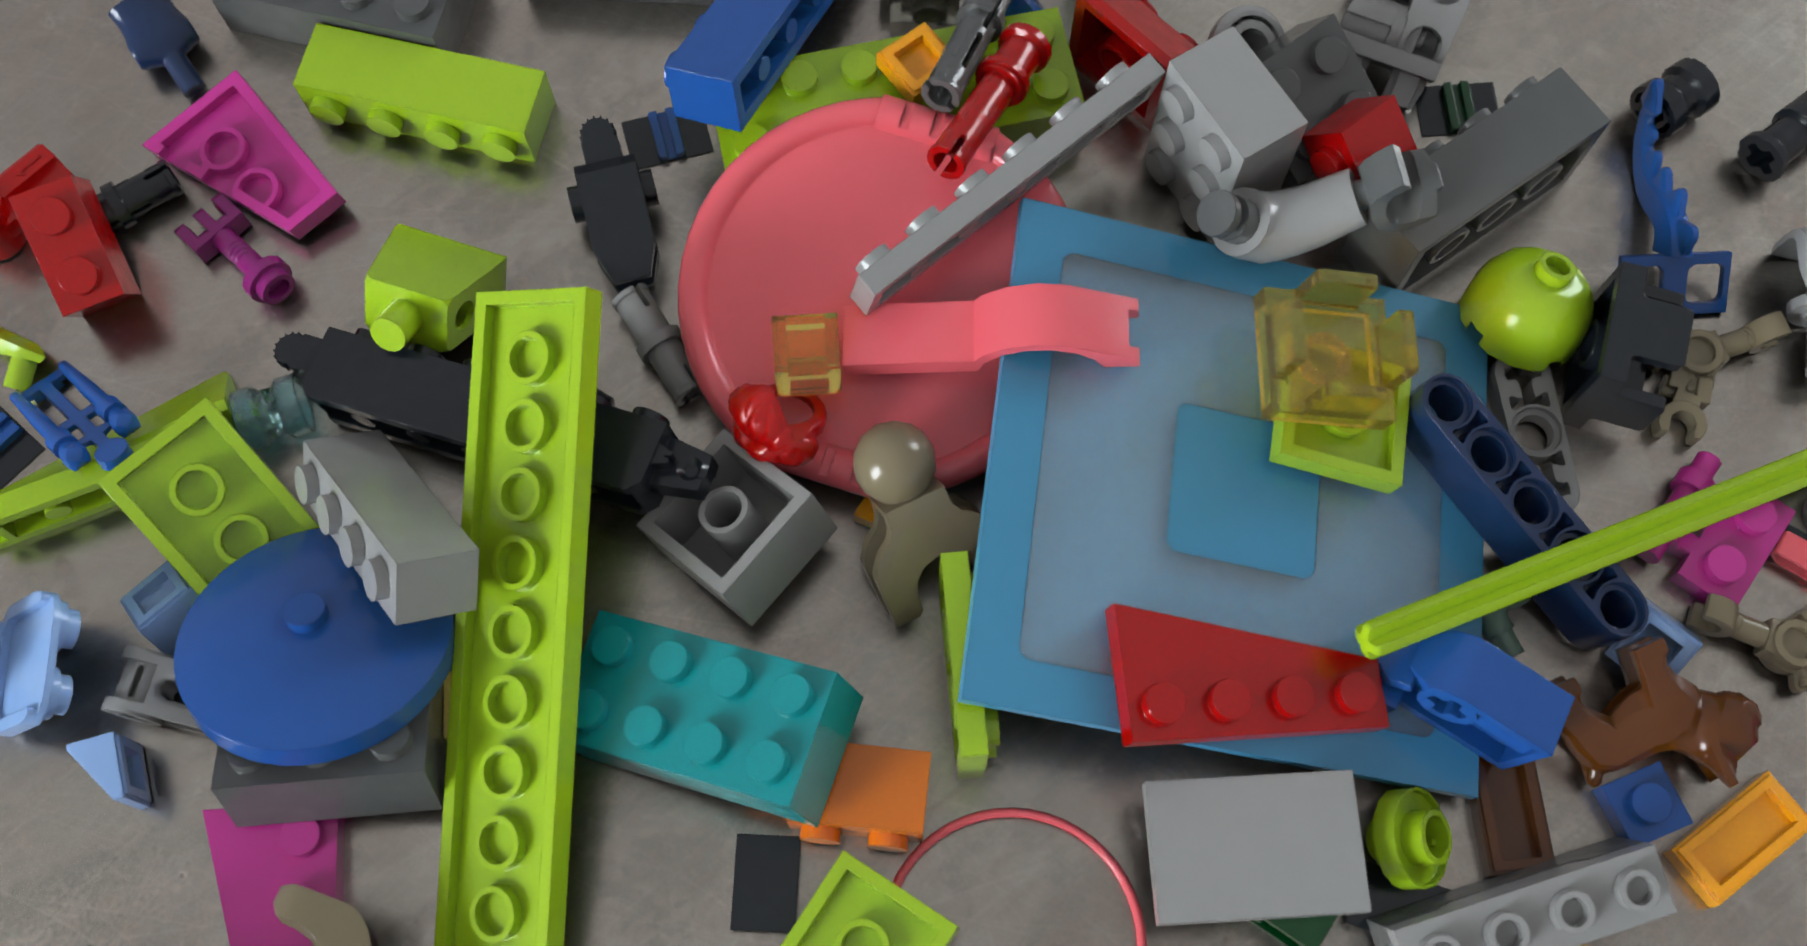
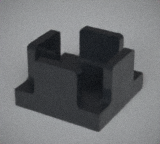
M1622 261L1594 293V318L1580 347L1567 362L1559 401L1565 425L1580 429L1588 420L1597 419L1641 431L1664 412L1666 398L1643 391L1647 364L1674 372L1680 370L1685 365L1694 312L1689 308L1683 307L1685 298L1683 294L1646 284L1647 267Z

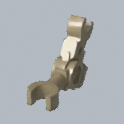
M1782 311L1764 315L1749 322L1740 329L1718 335L1716 330L1710 332L1702 329L1691 330L1685 365L1676 372L1667 370L1661 381L1658 395L1668 398L1664 412L1651 422L1652 437L1661 438L1669 431L1671 418L1681 420L1687 428L1685 445L1693 446L1700 441L1707 432L1708 426L1706 415L1702 410L1711 403L1715 375L1730 360V357L1748 351L1750 354H1755L1768 350L1779 344L1777 339L1790 335L1792 331ZM1647 364V369L1650 371L1658 372L1661 369Z
M1708 594L1705 605L1698 602L1691 603L1685 627L1702 635L1731 637L1753 646V655L1759 658L1765 668L1773 673L1788 676L1790 692L1801 693L1807 691V605L1785 619L1771 618L1761 622L1740 613L1738 604L1722 595Z

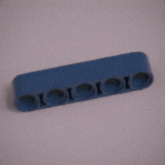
M1450 373L1437 374L1410 392L1406 446L1505 566L1592 533L1472 388L1460 377ZM1429 406H1431L1434 409L1437 416L1433 414ZM1472 457L1475 458V460L1477 461L1479 467L1475 464V462L1473 461ZM1515 508L1518 510L1521 518L1518 516L1517 512L1515 511ZM1618 563L1532 596L1563 636L1575 647L1583 650H1595L1630 638L1640 633L1648 621L1649 610L1645 597Z

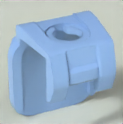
M35 591L12 604L8 608L4 620L0 622V736L13 737L39 726L43 720L48 721L53 715H64L70 706L73 694V679L70 675L61 674L60 669L56 667L57 653L61 648L72 649L76 644L81 628V614L79 610L70 609L66 601H61L58 593Z

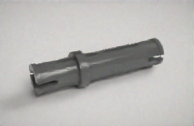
M965 0L956 16L957 27L944 47L928 80L922 85L921 94L928 106L939 112H951L954 106L956 108L959 106L962 95L980 64L990 43L995 42L1004 30L1006 24L1005 13L1012 0Z

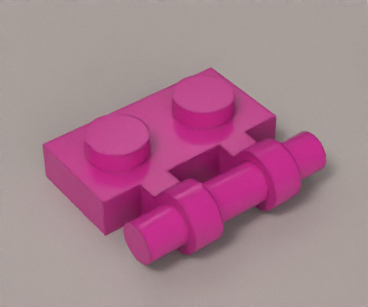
M1707 451L1698 452L1691 464L1680 467L1670 483L1672 493L1665 504L1715 485L1713 477L1722 465L1720 459ZM1775 499L1702 528L1696 535L1693 533L1687 534L1637 554V556L1648 563L1657 564L1667 551L1679 559L1678 564L1667 580L1703 604L1706 603L1707 595L1714 593L1727 597L1739 605L1796 511Z

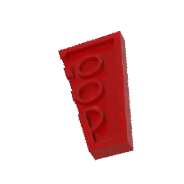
M1116 603L1105 609L1123 747L1377 732L1390 727L1378 659H1368L1361 655Z

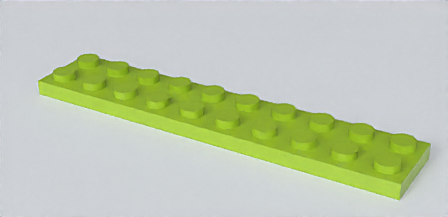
M589 287L476 292L461 528L479 549L477 610L455 614L454 655L451 674L434 946H564L602 291Z

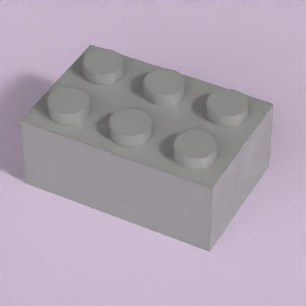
M1231 26L1169 61L1145 152L1146 166L1154 180L1160 185L1166 184L1179 201L1180 212L1188 226L1194 231H1199L1196 218L1197 209L1203 197L1209 192L1217 189L1230 192L1241 187L1255 188L1264 192L1280 190L1309 122L1235 27ZM1202 232L1209 243L1215 244L1211 236Z

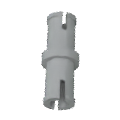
M638 283L636 287L632 285L621 291L613 299L612 306L619 312L638 342L637 354L644 364H652L671 394L675 405L683 406L686 401L690 403L703 395L688 364L680 328L678 325H670L650 295L646 284Z

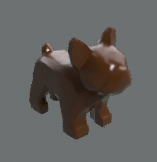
M1645 636L1615 649L1623 671L1626 687L1619 691L1600 713L1582 704L1580 699L1582 690L1575 677L1566 680L1563 676H1559L1550 680L1575 697L1560 737L1566 747L1580 762L1586 783L1591 787H1599L1602 783V777L1606 773L1620 770L1659 752L1674 750L1691 758L1708 782L1719 778L1722 783L1732 788L1739 784L1736 778L1738 760L1758 742V728L1762 725V714L1758 705L1738 692L1724 690L1715 693L1698 689L1690 681L1675 674L1667 665L1669 649L1663 637L1658 636L1652 639L1650 636Z

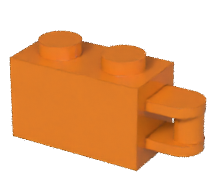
M847 743L818 828L786 818L789 829L800 830L799 839L811 843L837 845L840 844L841 834L868 837L867 847L871 849L907 852L908 842L921 843L923 839L931 752Z

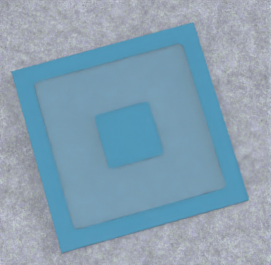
M1022 198L1018 209L1009 286L1034 283L1064 284L1138 299L1139 318H1129V346L1140 348V366L1103 367L1096 360L1075 353L1059 351H1024L1000 356L958 702L1121 733L1105 609L1114 603L1364 656L1360 644L1355 638V629L1359 624L1483 576L1484 539L1407 446L1405 447L1402 487L1390 494L1269 461L1282 346L1293 334L1411 367L1410 392L1437 374L1450 373L1465 381L1486 405L1488 353L1478 345L1483 335L1476 330L1472 321L1467 329L1460 319L1459 304L1281 260L1264 264L1238 260L1224 254L1215 244L1029 198ZM1429 406L1433 414L1437 416L1434 409L1431 406ZM1472 457V459H1473V461L1475 462V464L1479 467V465H1478L1477 461L1475 460V458ZM1482 617L1444 632L1458 630L1482 638ZM1399 705L1396 710L1387 713L1390 727L1377 732L1181 744L1318 771L1353 770V777L1402 787H1420L1429 792L1465 799L1478 798L1479 756Z

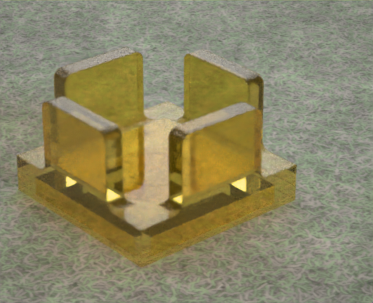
M1318 269L1295 289L1263 287L1253 297L1262 419L1384 430L1396 422L1394 391L1419 370L1413 311L1397 310L1386 319L1384 299L1369 298L1379 289L1376 274Z

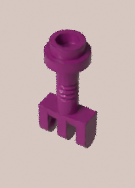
M221 192L211 199L214 207L222 214L217 221L202 208L192 215L205 230L198 237L184 224H181L173 231L205 264L219 252L226 256L245 274L243 289L256 302L275 305L284 301L293 291L295 282L290 266L278 256L270 255L262 258L244 242L239 235L251 223L242 211Z

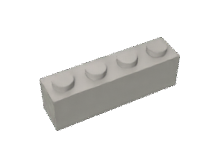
M381 430L303 440V465L296 466L295 487L298 498L303 505L309 504L317 515L322 533L332 536L339 546L340 554L346 567H354L363 580L368 598L371 601L379 602L395 626L477 610L478 547Z

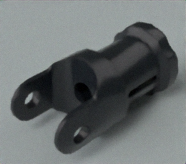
M1807 91L1775 113L1772 124L1763 131H1753L1740 140L1738 157L1742 166L1749 174L1758 177L1762 181L1773 182L1787 172L1788 163L1799 155H1807Z

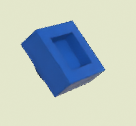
M1660 761L1592 790L1617 837L1649 843L1694 823Z

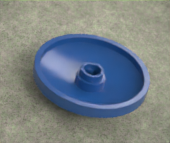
M320 528L297 532L266 543L236 560L214 578L197 597L181 625L174 651L176 685L183 702L198 727L218 746L234 755L263 764L280 766H303L338 760L359 753L392 736L414 719L433 699L444 683L453 663L455 614L395 626L379 602L371 601L368 598L363 580L354 567H346L342 560L339 546L331 535H324Z

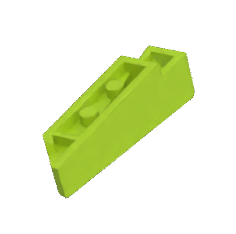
M225 371L138 416L141 428L128 437L119 436L114 430L110 431L107 437L109 439H125L133 452H135L205 397L210 399L240 435L249 432L232 377ZM94 445L85 447L90 453L92 461L76 472L70 470L63 464L61 459H58L0 490V549L117 506L97 483L100 478L110 471L102 469L96 461L94 454L97 448Z

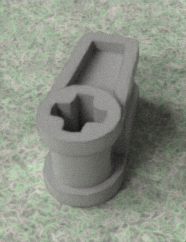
M125 645L120 656L121 660L126 661L114 695L105 696L101 710L154 726L167 725L205 734L196 724L186 705L174 701V695L178 691L174 674V656L145 647Z

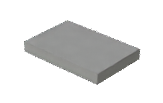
M1353 770L1145 781L1142 784L1156 926L1356 915L1372 912Z

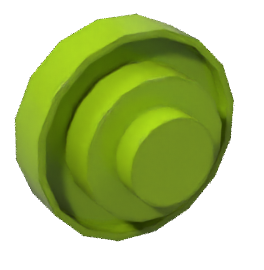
M1406 787L1388 790L1380 798L1372 821L1366 830V844L1370 855L1376 860L1383 874L1393 886L1403 890H1426L1436 886L1444 876L1451 853L1452 836L1446 817L1443 815L1438 802L1429 791L1420 787Z

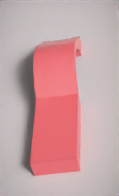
M1034 283L1004 287L983 294L974 301L882 304L868 316L857 305H844L842 367L846 375L978 371L984 363L1000 356L1024 351L1075 353L1096 360L1103 367L1140 366V348L1129 346V318H1139L1138 299L1072 285Z

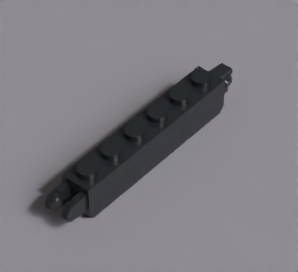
M329 327L323 339L308 334L302 335L300 332L297 334L292 332L289 335L285 334L283 338H279L278 343H275L276 348L273 350L275 352L273 357L277 360L276 362L288 371H293L292 375L302 385L305 396L322 408L334 423L364 432L381 430L387 439L465 462L472 359H465L463 364L449 361L437 351L417 343L410 344L408 349L402 348L396 352L387 351L377 345L371 337L370 330L358 328L354 334ZM596 394L590 500L640 515H645L659 507L664 495L705 500L719 467L711 454L680 441L671 429L670 421L662 414L645 407H634L632 412L615 408L606 399Z

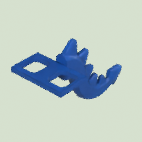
M1653 79L1641 95L1642 107L1636 125L1632 157L1636 194L1641 207L1654 227L1652 251L1660 254L1619 255L1618 266L1622 261L1644 267L1657 266L1660 271L1658 287L1681 293L1685 296L1689 269L1696 264L1717 263L1720 266L1716 297L1710 301L1687 302L1685 297L1683 307L1691 309L1694 314L1726 312L1732 252H1693V247L1699 238V231L1696 225L1689 222L1685 212L1688 201L1687 190L1685 188H1677L1673 191V172L1670 167L1661 168L1663 154L1660 150H1654V143L1659 137V132L1654 122L1655 117L1662 113L1665 84L1663 79Z

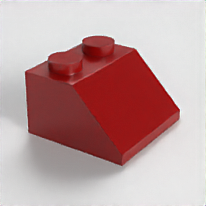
M1076 0L1069 48L1074 66L1095 84L1120 62L1124 61L1130 68L1148 53L1167 72L1170 60L1198 45L1189 35L1178 33L1160 18L1155 8L1147 0ZM1166 73L1150 97L1130 112L1133 117L1150 131Z

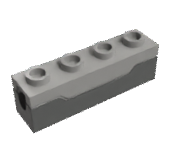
M1615 836L1555 856L1553 859L1527 868L1497 875L1367 918L1366 920L1375 946H1580L1675 914L1677 910L1655 844Z

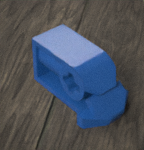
M1458 630L1439 633L1377 658L1387 713L1396 710L1399 705L1501 770L1553 756L1575 699L1573 695L1493 644L1478 636Z

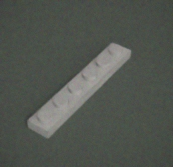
M1150 53L1130 68L1124 61L1114 66L1096 84L1095 88L1098 92L1084 103L1079 97H1074L1051 117L1049 123L1052 127L1036 139L1029 132L1018 139L1003 154L1002 159L1005 163L990 175L984 169H980L967 178L954 192L957 200L947 208L939 212L935 206H932L916 217L905 230L909 237L891 250L886 244H882L865 256L855 268L859 275L852 289L851 299L868 316L1145 102L1166 71Z

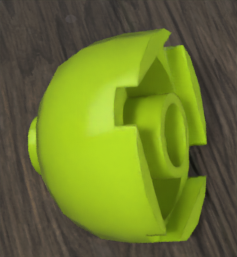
M1532 246L1514 247L1489 259L1477 271L1459 300L1460 319L1466 329L1472 321L1476 330L1483 335L1478 345L1489 355L1512 367L1532 372L1545 371L1550 363L1560 362L1561 366L1568 362L1580 347L1594 318L1593 292L1580 269L1563 254Z

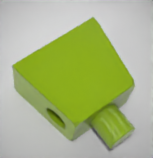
M398 223L366 273L365 324L370 329L371 337L381 348L392 352L400 351L408 342L421 344L439 352L453 350L474 333L476 292L506 291L507 257Z

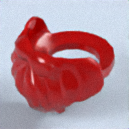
M749 383L737 387L730 394L728 410L734 421L732 426L733 439L752 458L762 462L783 464L787 467H800L814 458L819 449L817 436L823 432L827 420L825 405L816 394L792 384H773L768 386L765 384ZM776 396H790L800 399L812 409L813 416L805 422L788 425Z

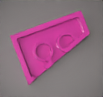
M237 70L233 71L142 144L153 155L164 159L167 163L218 193L221 192L225 197L299 240L346 203V200Z

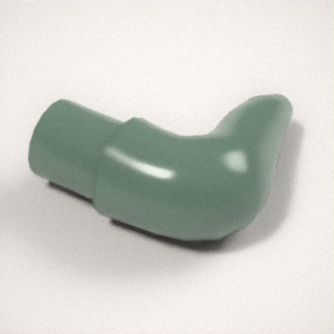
M1532 597L1482 616V635L1484 640L1488 639L1491 644L1511 657L1524 652L1512 629L1515 626L1508 616V611L1521 607L1529 602Z

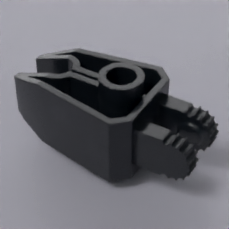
M593 116V119H587V122L582 124L583 128L579 130L586 164L573 167L577 185L567 187L575 223L586 221L593 252L598 260V264L618 294L629 286L633 285L636 287L638 283H645L647 287L654 286L659 261V250L648 207L659 205L652 171L651 169L639 171L634 153L623 156L613 123H609L608 118L602 119L601 116L599 118Z

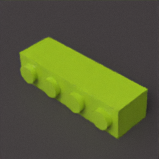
M320 23L315 25L293 81L296 91L310 114L324 123L331 125H342L344 122L367 126L374 132L387 137H399L401 134L423 138L434 146L448 150L456 149L458 146L482 151L487 156L504 162H511L515 158L536 162L556 102L546 72L543 70Z

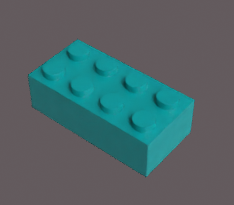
M599 610L581 654L575 752L588 759L818 828L863 696L838 672Z

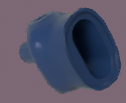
M123 0L110 10L108 16L121 31L129 51L142 70L148 71L166 67L186 98L196 96L206 88L202 78L186 56L199 43L200 37L187 17L176 8L171 0Z

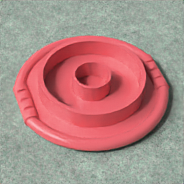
M884 94L883 97H868L836 102L793 117L761 136L725 169L700 206L687 237L678 281V317L684 350L697 385L712 411L731 434L734 421L728 410V400L730 394L737 387H741L746 383L765 384L768 386L773 384H792L803 387L820 398L826 408L827 420L823 432L817 436L819 449L814 458L800 467H787L783 464L772 463L783 472L869 498V495L864 493L856 481L853 454L860 437L875 424L890 421L911 423L924 431L932 443L935 452L936 471L934 476L946 489L986 472L1000 357L984 363L978 371L846 375L842 367L844 305H856L850 295L859 275L855 268L865 256L882 244H886L890 250L909 237L905 232L906 228L922 212L932 206H935L939 212L943 211L957 200L954 192L972 174L980 169H984L990 175L1005 163L1002 156L1014 142L1000 132V128L993 126L967 165L965 173L960 178L947 179L940 175L951 161V156L946 155L937 170L934 171L928 164L926 155L955 115L939 112L931 107ZM1046 177L883 304L974 301L983 294L1009 287L1018 209L1022 198H1029L1067 208L1051 180ZM776 396L788 425L805 422L813 416L812 409L800 399L790 396Z

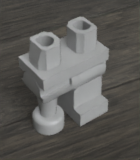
M1353 0L1345 11L1340 25L1365 72L1369 63L1392 70L1381 96L1394 94L1399 107L1409 111L1422 94L1426 83L1431 84L1435 82L1471 0H1411L1409 6L1392 0Z

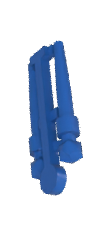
M61 361L58 364L59 369L22 393L13 392L10 395L12 403L45 438L47 448L56 457L60 458L63 464L70 470L76 472L92 461L90 453L85 448L87 446L94 445L97 448L94 457L101 468L106 471H111L134 453L125 439H109L107 434L113 429L119 436L128 437L141 428L137 416L117 397L107 395L98 385L68 361ZM66 377L91 403L81 411L59 391V389L64 387L62 381ZM47 399L67 420L57 426L31 401L34 400L38 404L42 400ZM98 415L105 423L96 427L90 420ZM76 429L84 435L79 441L71 434Z

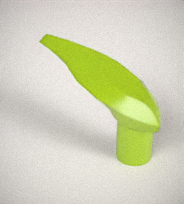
M0 326V354L11 357L3 387L25 391L32 385L38 363H41L46 356L43 349L35 341Z

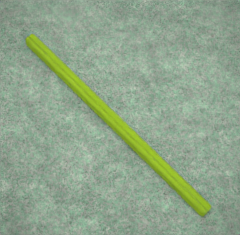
M1807 449L1370 619L1356 627L1355 638L1360 644L1364 656L1374 660L1807 487Z

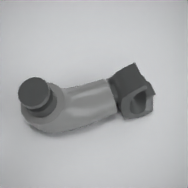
M1391 144L1375 152L1357 165L1360 179L1356 180L1352 170L1347 168L1312 182L1284 190L1264 192L1255 188L1241 187L1229 192L1217 189L1203 197L1198 206L1196 218L1199 229L1204 234L1211 236L1216 247L1224 254L1238 260L1264 264L1299 256L1323 247L1368 225L1366 210H1369L1376 228L1382 231H1400L1426 223L1437 216L1438 192L1444 185L1437 163L1430 162L1424 148L1401 153L1400 147Z

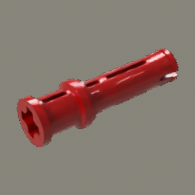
M1021 22L1008 25L1000 34L998 50L995 55H989L980 62L975 73L976 87L972 90L963 106L936 143L930 147L926 155L927 162L934 171L937 170L946 155L951 156V161L940 176L947 179H958L965 173L967 165L1006 107L1017 105L1023 101L1028 94L1030 88L1029 79L1032 74L1039 73L1047 66L1052 56L1051 45L1047 37L1039 29Z

